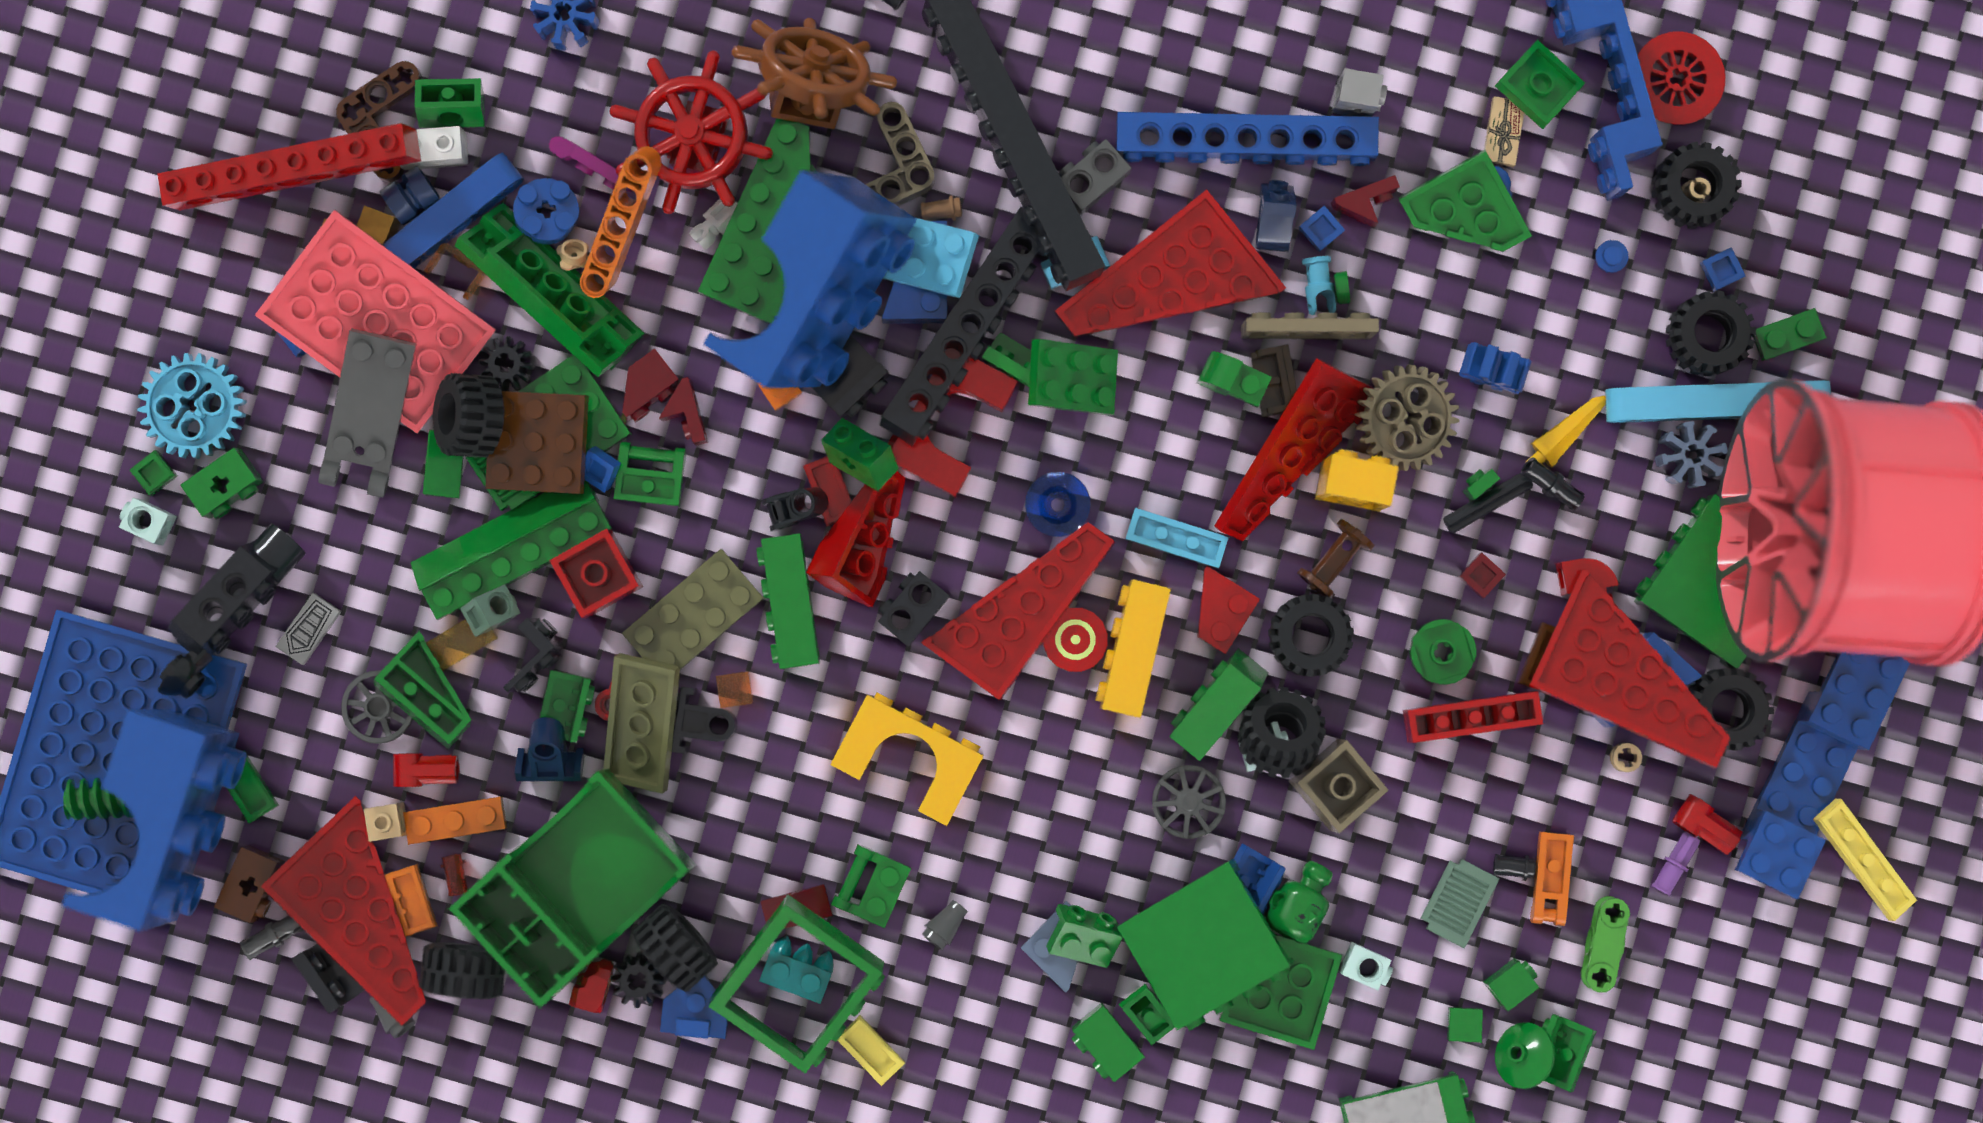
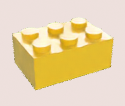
M1338 450V452H1335V454L1330 455L1321 462L1315 500L1379 512L1392 505L1399 466L1390 465L1391 459L1371 456V458L1363 460L1358 459L1357 452Z

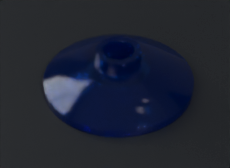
M1066 472L1044 474L1034 481L1026 495L1025 508L1030 522L1038 531L1048 536L1063 537L1074 533L1084 525L1090 513L1091 502L1087 488L1077 477ZM1053 500H1062L1064 508L1061 511L1053 510L1051 506Z

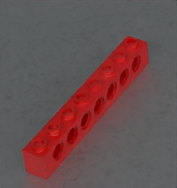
M399 123L157 174L162 206L176 210H185L420 162L421 155L417 129Z

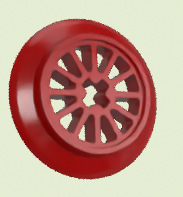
M1667 32L1651 39L1637 54L1655 119L1673 125L1690 124L1706 117L1719 103L1725 88V69L1718 52L1705 39L1688 32ZM1674 53L1681 54L1679 64L1676 63ZM1661 56H1668L1670 66L1661 58ZM1689 56L1694 62L1685 67L1686 57ZM1656 62L1663 71L1653 69L1654 63ZM1695 64H1698L1702 71L1691 73L1690 69ZM1673 71L1676 75L1682 74L1685 79L1681 82L1682 87L1678 83L1672 84L1670 82V79L1674 76ZM1650 75L1662 78L1663 80L1652 83ZM1702 76L1704 82H1696L1692 78ZM1664 86L1665 88L1658 95H1656L1652 89L1654 87ZM1690 87L1701 90L1699 97ZM1666 91H1669L1667 103L1660 100V97ZM1684 93L1693 101V103H1686ZM1675 94H1677L1680 106L1673 105Z

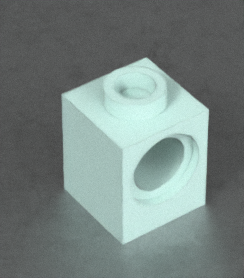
M133 498L131 502L125 504L120 513V520L122 521L119 528L153 544L164 545L177 516L142 499ZM144 512H148L151 516V523L146 529H143L139 523L140 516Z
M1351 941L1338 972L1375 990H1379L1381 984L1385 986L1391 977L1393 968L1389 965L1392 960ZM1365 959H1373L1376 963L1375 971L1369 976L1361 975L1359 970L1361 962Z

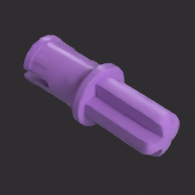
M1688 832L1682 833L1670 856H1665L1664 860H1666V863L1652 884V887L1668 896L1671 895L1683 872H1688L1689 870L1686 867L1700 844V840L1696 836Z

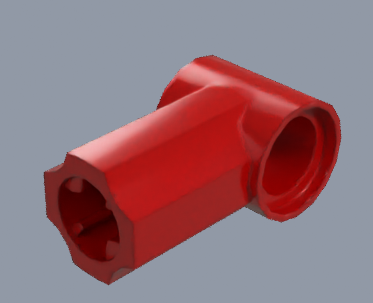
M423 753L393 754V787H421L423 784L458 783L460 775L458 755L423 756Z
M1689 794L1672 819V822L1684 831L1696 837L1699 836L1725 855H1728L1741 840L1743 832L1714 812L1715 809L1693 794Z

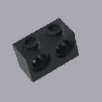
M920 571L916 575L910 572L898 587L902 590L901 594L895 601L889 598L877 612L882 616L878 622L908 647L950 598L945 591ZM919 585H926L931 590V598L924 604L917 603L913 599V591ZM905 610L909 613L911 621L906 628L898 629L893 625L892 616L896 611Z

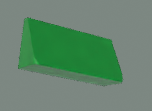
M431 429L428 435L423 494L459 499L464 456L443 454L436 443L434 430Z

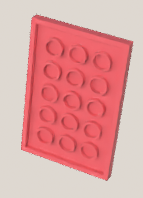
M336 210L331 213L255 314L256 317L339 377L351 328L417 343L401 422L417 434L433 414L437 390L445 376L451 373L463 374L496 331L494 327Z

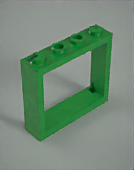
M787 894L713 992L708 1007L806 1073L812 1065L817 1067L827 1053L825 1047L831 1040L836 1042L846 1029L844 1023L850 1015L855 1017L861 1011L866 1002L863 998L868 991L872 990L874 992L880 986L885 977L882 974L884 961ZM790 920L866 973L806 1052L730 1000Z

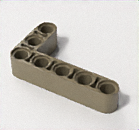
M887 102L880 107L877 119L880 130L899 169L865 185L883 196L882 189L888 184H895L900 189L898 196L886 199L899 207L931 191L935 183V176L931 163L905 109L897 102ZM891 112L898 113L901 116V121L896 126H888L883 122L885 115ZM904 141H909L915 145L914 152L907 156L901 155L897 151L899 144ZM918 170H923L928 173L929 179L925 184L916 185L911 180L912 174Z

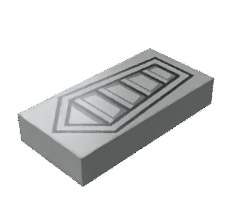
M312 593L275 647L301 665H305L342 611L316 593Z

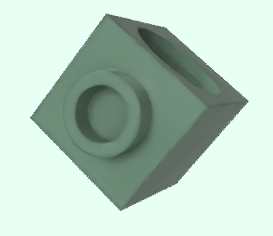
M506 585L477 596L460 608L475 637L508 623L521 613L517 607L516 599L509 592Z

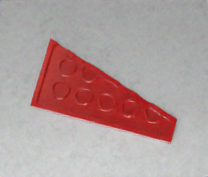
M1316 358L1214 526L1222 533L1244 541L1270 514L1271 505L1281 495L1286 498L1294 490L1291 485L1302 474L1307 476L1342 441V433L1353 422L1358 425L1362 421V418L1355 416V413L1364 411V407L1357 403V401L1367 400L1368 395L1363 391L1364 387L1371 389L1375 387Z
M1089 522L1058 543L1055 548L1041 558H1037L1016 576H1012L973 604L970 609L944 625L945 627L921 643L1001 701L1116 542Z

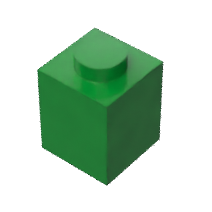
M1515 958L1483 981L1498 1003L1507 1011H1510L1540 988L1534 981L1538 977L1534 969L1527 961L1521 964Z

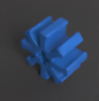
M535 0L531 1L530 10L535 18H546L538 24L534 23L533 27L542 40H546V36L555 31L551 42L558 50L565 51L567 49L565 46L567 33L571 31L579 47H583L589 42L585 34L578 30L579 24L593 27L594 30L598 29L599 19L594 12H584L591 6H596L594 0H551L550 6L539 4ZM566 9L570 18L564 21L560 12Z
M1471 342V344H1468L1459 376L1470 379V382L1477 385H1489L1493 390L1501 392L1506 390L1513 394H1519L1523 391L1532 361L1527 358H1521V354L1513 351H1500L1497 346L1488 345L1486 347L1479 343Z

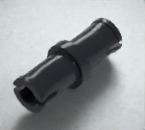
M1534 457L1530 458L1522 467V476L1527 477L1541 487L1542 493L1546 496H1554L1568 506L1570 510L1577 509L1583 502L1585 493L1566 482L1561 473L1557 471L1552 472Z

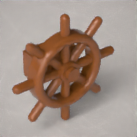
M806 18L803 22V27H787L777 31L763 21L756 19L752 22L751 28L765 39L762 50L739 45L732 49L734 58L758 63L759 70L765 81L760 82L757 89L762 95L769 94L771 117L835 129L841 108L857 105L871 116L879 114V105L865 96L868 85L893 89L897 86V79L894 76L871 72L869 63L864 56L871 48L867 41H861L852 45L839 36L817 29L813 18Z

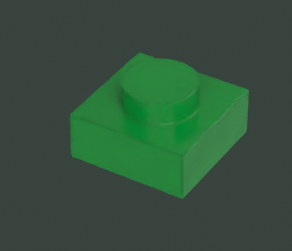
M1479 469L1465 481L1469 486L1462 492L1469 501L1475 500L1501 478L1493 469L1487 470L1485 473Z

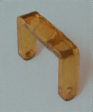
M443 243L425 267L424 272L430 274L447 250L453 254L454 259L466 267H472L478 271V274L463 295L464 299L469 300L486 274L459 249L454 248L448 243Z

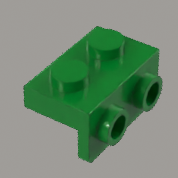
M549 670L539 718L548 717L558 720L564 727L566 740L577 743L578 736L584 737L588 719L583 717L585 704L591 705L595 686L590 685L591 679L588 677Z
M1058 904L1056 912L1059 921L1046 945L1049 954L1107 968L1123 938L1117 928L1119 925L1116 919L1108 913L1101 912L1098 914L1086 911L1077 905L1067 906Z
M1552 1014L1551 1019L1547 1018L1542 1028L1548 1032L1554 1043L1555 1061L1550 1074L1544 1081L1566 1091L1573 1092L1597 1031L1562 1016Z

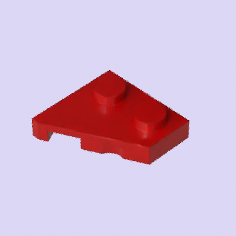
M1206 566L1203 571L1197 637L1223 654H1226L1260 598L1209 566Z

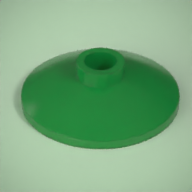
M1524 1022L1511 1026L1500 1037L1495 1050V1064L1499 1075L1507 1084L1520 1089H1529L1541 1084L1550 1074L1555 1061V1047L1550 1035L1545 1029L1533 1023ZM1521 1048V1057L1517 1059V1053Z

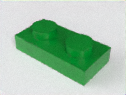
M1813 308L1757 328L1753 338L1761 360L1765 361L1824 340L1826 336L1817 311Z

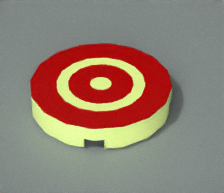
M1068 608L1044 640L1043 646L1048 658L1057 667L1068 672H1082L1094 667L1103 658L1108 646V633L1103 621L1094 612L1084 608Z

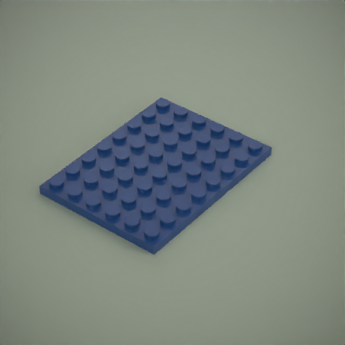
M56 610L0 796V868L87 893L102 891L105 884L116 885L131 869L137 855L139 836L135 819L128 818L124 814L122 818L116 819L111 815L108 819H101L97 816L95 819L88 820L84 816L82 820H74L72 817L68 820L63 809V795L68 779H74L76 788H79L82 778L88 780L89 787H92L94 778H100L103 785L127 710L168 709L228 729L247 663L213 654L212 657L214 659L202 671L206 676L204 683L191 697L185 699L182 695H163L158 693L159 685L162 682L160 675L176 656L180 654L186 656L189 653L182 645L66 611Z

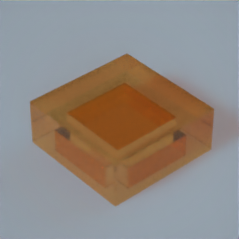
M749 671L716 676L720 708L754 704Z

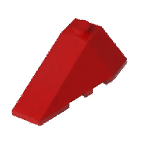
M897 471L879 491L864 484L820 542L806 573L824 587L863 605L873 607L886 579L888 568L884 567L887 548H892L894 538L890 537L893 519L899 515L906 478Z

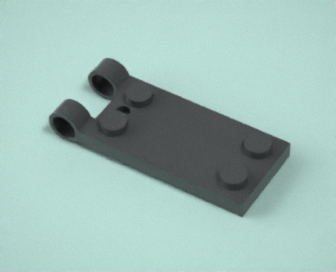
M351 328L325 455L320 469L319 484L335 487L340 473L341 461L344 460L373 467L367 495L384 498L417 343ZM358 446L362 447L364 453H356L355 448Z

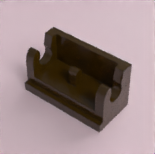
M1288 344L1256 350V352L1250 354L1252 367L1272 377L1260 402L1262 417L1283 414L1297 391Z

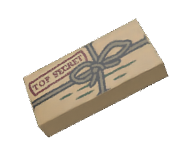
M1495 96L1492 98L1484 150L1488 153L1493 164L1514 167L1516 165L1524 112L1509 99Z

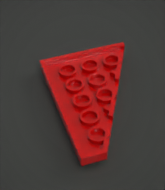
M1206 189L1106 269L1100 277L1091 281L1057 308L1054 313L1074 337H1080L1282 293L1286 287Z
M1582 569L1529 686L1716 769L1730 736L1716 723L1707 709L1698 702L1673 669L1664 662L1661 655L1652 648L1627 615L1618 608L1609 594L1590 575L1591 573Z
M355 796L264 882L261 888L396 1022L403 1026L426 1004L423 990L419 988L417 972L373 841L369 842L365 814L361 801Z

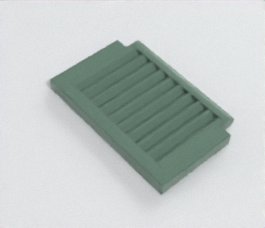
M1463 859L1460 860L1459 864L1449 861L1420 919L1428 922L1427 930L1465 949L1500 878Z

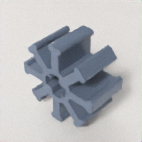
M1689 421L1676 426V429L1680 432L1681 440L1674 436L1673 431L1661 436L1658 443L1665 444L1675 452L1672 455L1664 453L1656 456V466L1661 467L1671 462L1677 464L1671 475L1665 478L1667 482L1671 485L1682 483V477L1687 472L1689 480L1687 487L1691 489L1706 485V481H1703L1702 471L1708 474V478L1721 475L1723 466L1716 465L1708 457L1710 455L1718 457L1727 454L1726 443H1721L1711 448H1707L1705 445L1711 435L1717 432L1716 428L1711 425L1701 427L1699 429L1700 433L1695 439L1693 429L1695 422ZM1685 452H1696L1697 458L1686 459Z

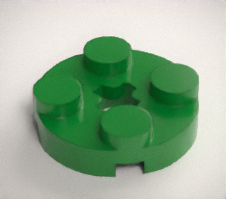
M1447 619L1434 620L1424 624L1412 636L1409 649L1410 661L1414 670L1425 681L1439 685L1453 684L1465 678L1469 673L1468 671L1472 668L1473 662H1475L1477 653L1476 644L1471 633L1460 624ZM1441 642L1444 647H1450L1452 652L1447 654L1448 660L1442 662L1440 657H1435L1434 651L1438 649L1437 644Z

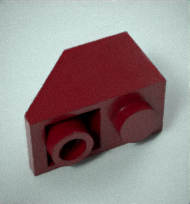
M655 348L628 367L621 416L624 424L632 419L635 423L640 421L651 411L648 408L658 400L660 403H664L670 399L675 391L674 388L677 387L679 379Z

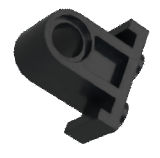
M681 687L680 693L677 694L676 724L674 725L672 752L688 753L689 747L682 746L684 737L715 742L726 741L732 738L738 727L735 715L731 711L722 708L688 704L689 696L696 695L697 688ZM717 716L725 717L729 725L728 730L721 735L715 733L712 729V721Z

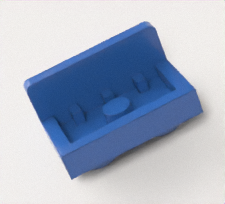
M1242 843L1234 857L1240 868L1238 874L1263 915L1272 893L1282 882L1286 868Z

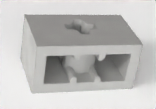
M1345 68L1337 81L1332 113L1346 116L1372 117L1375 111H1380L1381 105L1385 103L1387 86L1382 85L1384 75Z

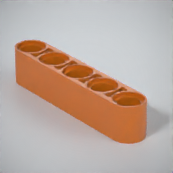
M644 146L637 149L626 158L580 277V287L584 294L589 297L599 298L603 296L618 280L661 168V156L652 147ZM637 158L645 161L648 171H644L638 166ZM626 188H630L636 193L637 200L631 199L627 195ZM615 217H620L625 222L626 228L618 226ZM604 245L613 249L615 257L606 253ZM594 274L602 277L604 285L596 282Z

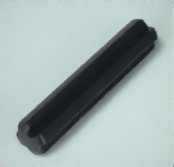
M1519 473L1443 518L1444 524L1451 533H1456L1532 489L1533 483Z

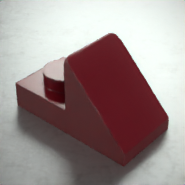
M1393 175L1335 197L1331 202V206L1334 210L1375 228L1378 220L1371 201H1374L1375 205H1379L1394 198L1392 193H1395L1400 186L1396 176Z
M686 377L681 379L659 419L667 421L685 416L686 420L681 421L686 440L692 439L693 444L698 446L709 442L692 380Z
M825 884L787 893L823 919L833 915ZM787 894L760 901L766 922ZM790 920L784 929L797 926V924Z

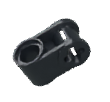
M818 487L796 489L761 500L762 504L767 506L772 523L769 527L771 532L797 525L801 521L819 516L828 507V497ZM807 495L811 499L810 509H808L805 505V498Z

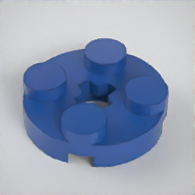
M550 178L536 179L520 187L513 205L514 221L517 228L530 237L532 241L540 244L558 243L568 236L578 222V200L566 182ZM543 204H548L549 207H554L555 211L551 212L550 218H544L543 213H537V209L542 208Z

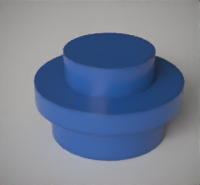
M1616 240L1605 241L1597 248L1595 253L1598 267L1608 273L1622 270L1626 266L1629 257L1627 248Z

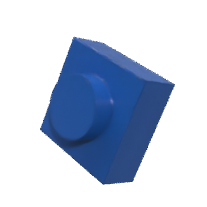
M1325 205L1299 226V230L1318 252H1321L1345 231Z
M1732 247L1700 262L1713 292L1746 276Z
M594 446L586 454L585 480L605 493L611 489L621 462L597 446Z

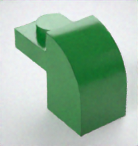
M1211 351L1196 383L1225 397L1228 394L1258 408L1272 377L1243 364L1241 360L1223 353Z

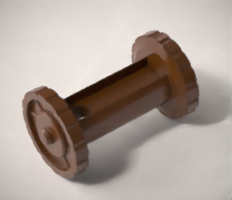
M1340 519L1337 523L1342 534L1310 572L1300 568L1297 572L1310 585L1309 587L1312 590H1316L1324 597L1327 596L1331 599L1335 594L1329 586L1360 547L1371 551L1374 547L1372 541L1360 529L1355 528L1343 519ZM1345 540H1349L1352 544L1351 549L1345 551L1342 547Z

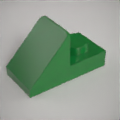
M1146 984L1119 1004L1151 1045L1175 1028L1164 1007Z

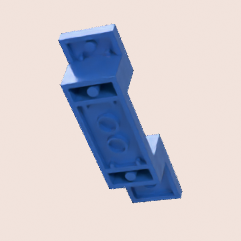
M1546 0L1548 7H1553L1556 17L1553 20L1554 32L1557 38L1562 39L1563 46L1600 36L1602 38L1599 41V48L1603 59H1607L1611 71L1608 72V80L1611 89L1617 91L1619 98L1617 112L1620 120L1623 122L1602 127L1590 138L1591 143L1588 144V152L1593 163L1596 162L1600 174L1597 175V184L1601 194L1605 193L1607 201L1620 198L1633 188L1627 162L1648 157L1663 145L1622 0Z
M1837 653L1820 691L1808 692L1742 830L1741 839L1746 841L1747 844L1736 865V871L1798 900L1826 841L1817 836L1820 828L1813 818L1834 800L1857 749H1870L1910 662L1899 656Z

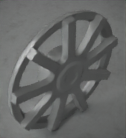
M382 670L369 671L356 677L346 688L341 702L342 717L349 731L362 741L374 744L387 743L397 739L410 727L413 720L409 715L404 719L394 713L392 709L397 707V705L377 687L375 693L371 694L361 682L366 678L376 677ZM355 686L366 696L367 699L365 701L348 699ZM347 705L363 707L364 712L349 720ZM369 717L370 723L365 735H363L353 725ZM388 717L403 724L393 734H391L387 723ZM377 721L381 722L386 737H371Z
M1194 765L1179 766L1165 773L1156 784L1152 797L1153 812L1158 823L1168 833L1184 839L1199 838L1214 830L1220 823L1226 806L1225 793L1220 781L1210 771ZM1185 771L1200 773L1192 788L1188 787ZM1176 773H1179L1182 783V790L1180 791L1166 782L1168 778ZM1207 776L1216 787L1200 793L1198 791L1204 777ZM1161 787H1165L1176 798L1174 800L1158 801ZM1219 793V808L1203 802L1204 798ZM1175 806L1176 811L1164 821L1158 807ZM1201 809L1217 813V816L1209 826L1200 814ZM1180 814L1184 815L1183 832L1169 826ZM1191 816L1196 817L1203 830L1189 833Z

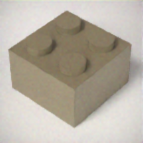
M1343 739L1335 740L1316 757V760L1313 761L1312 766L1308 770L1303 769L1302 774L1294 776L1289 780L1291 785L1330 831L1341 833L1389 791L1352 745Z

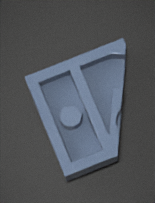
M1067 900L1063 903V905L1071 906ZM1055 911L1021 946V949L1057 985L1067 992L1078 961L1049 954L1046 945L1059 921Z

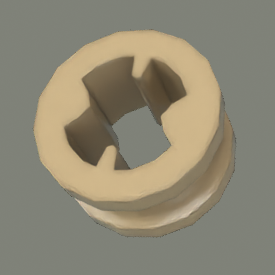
M1620 743L1611 750L1610 762L1618 771L1632 772L1639 768L1642 762V754L1634 744ZM1627 748L1629 754L1634 755V760L1628 761L1630 765L1625 767L1624 762L1618 761V754H1623L1622 749Z

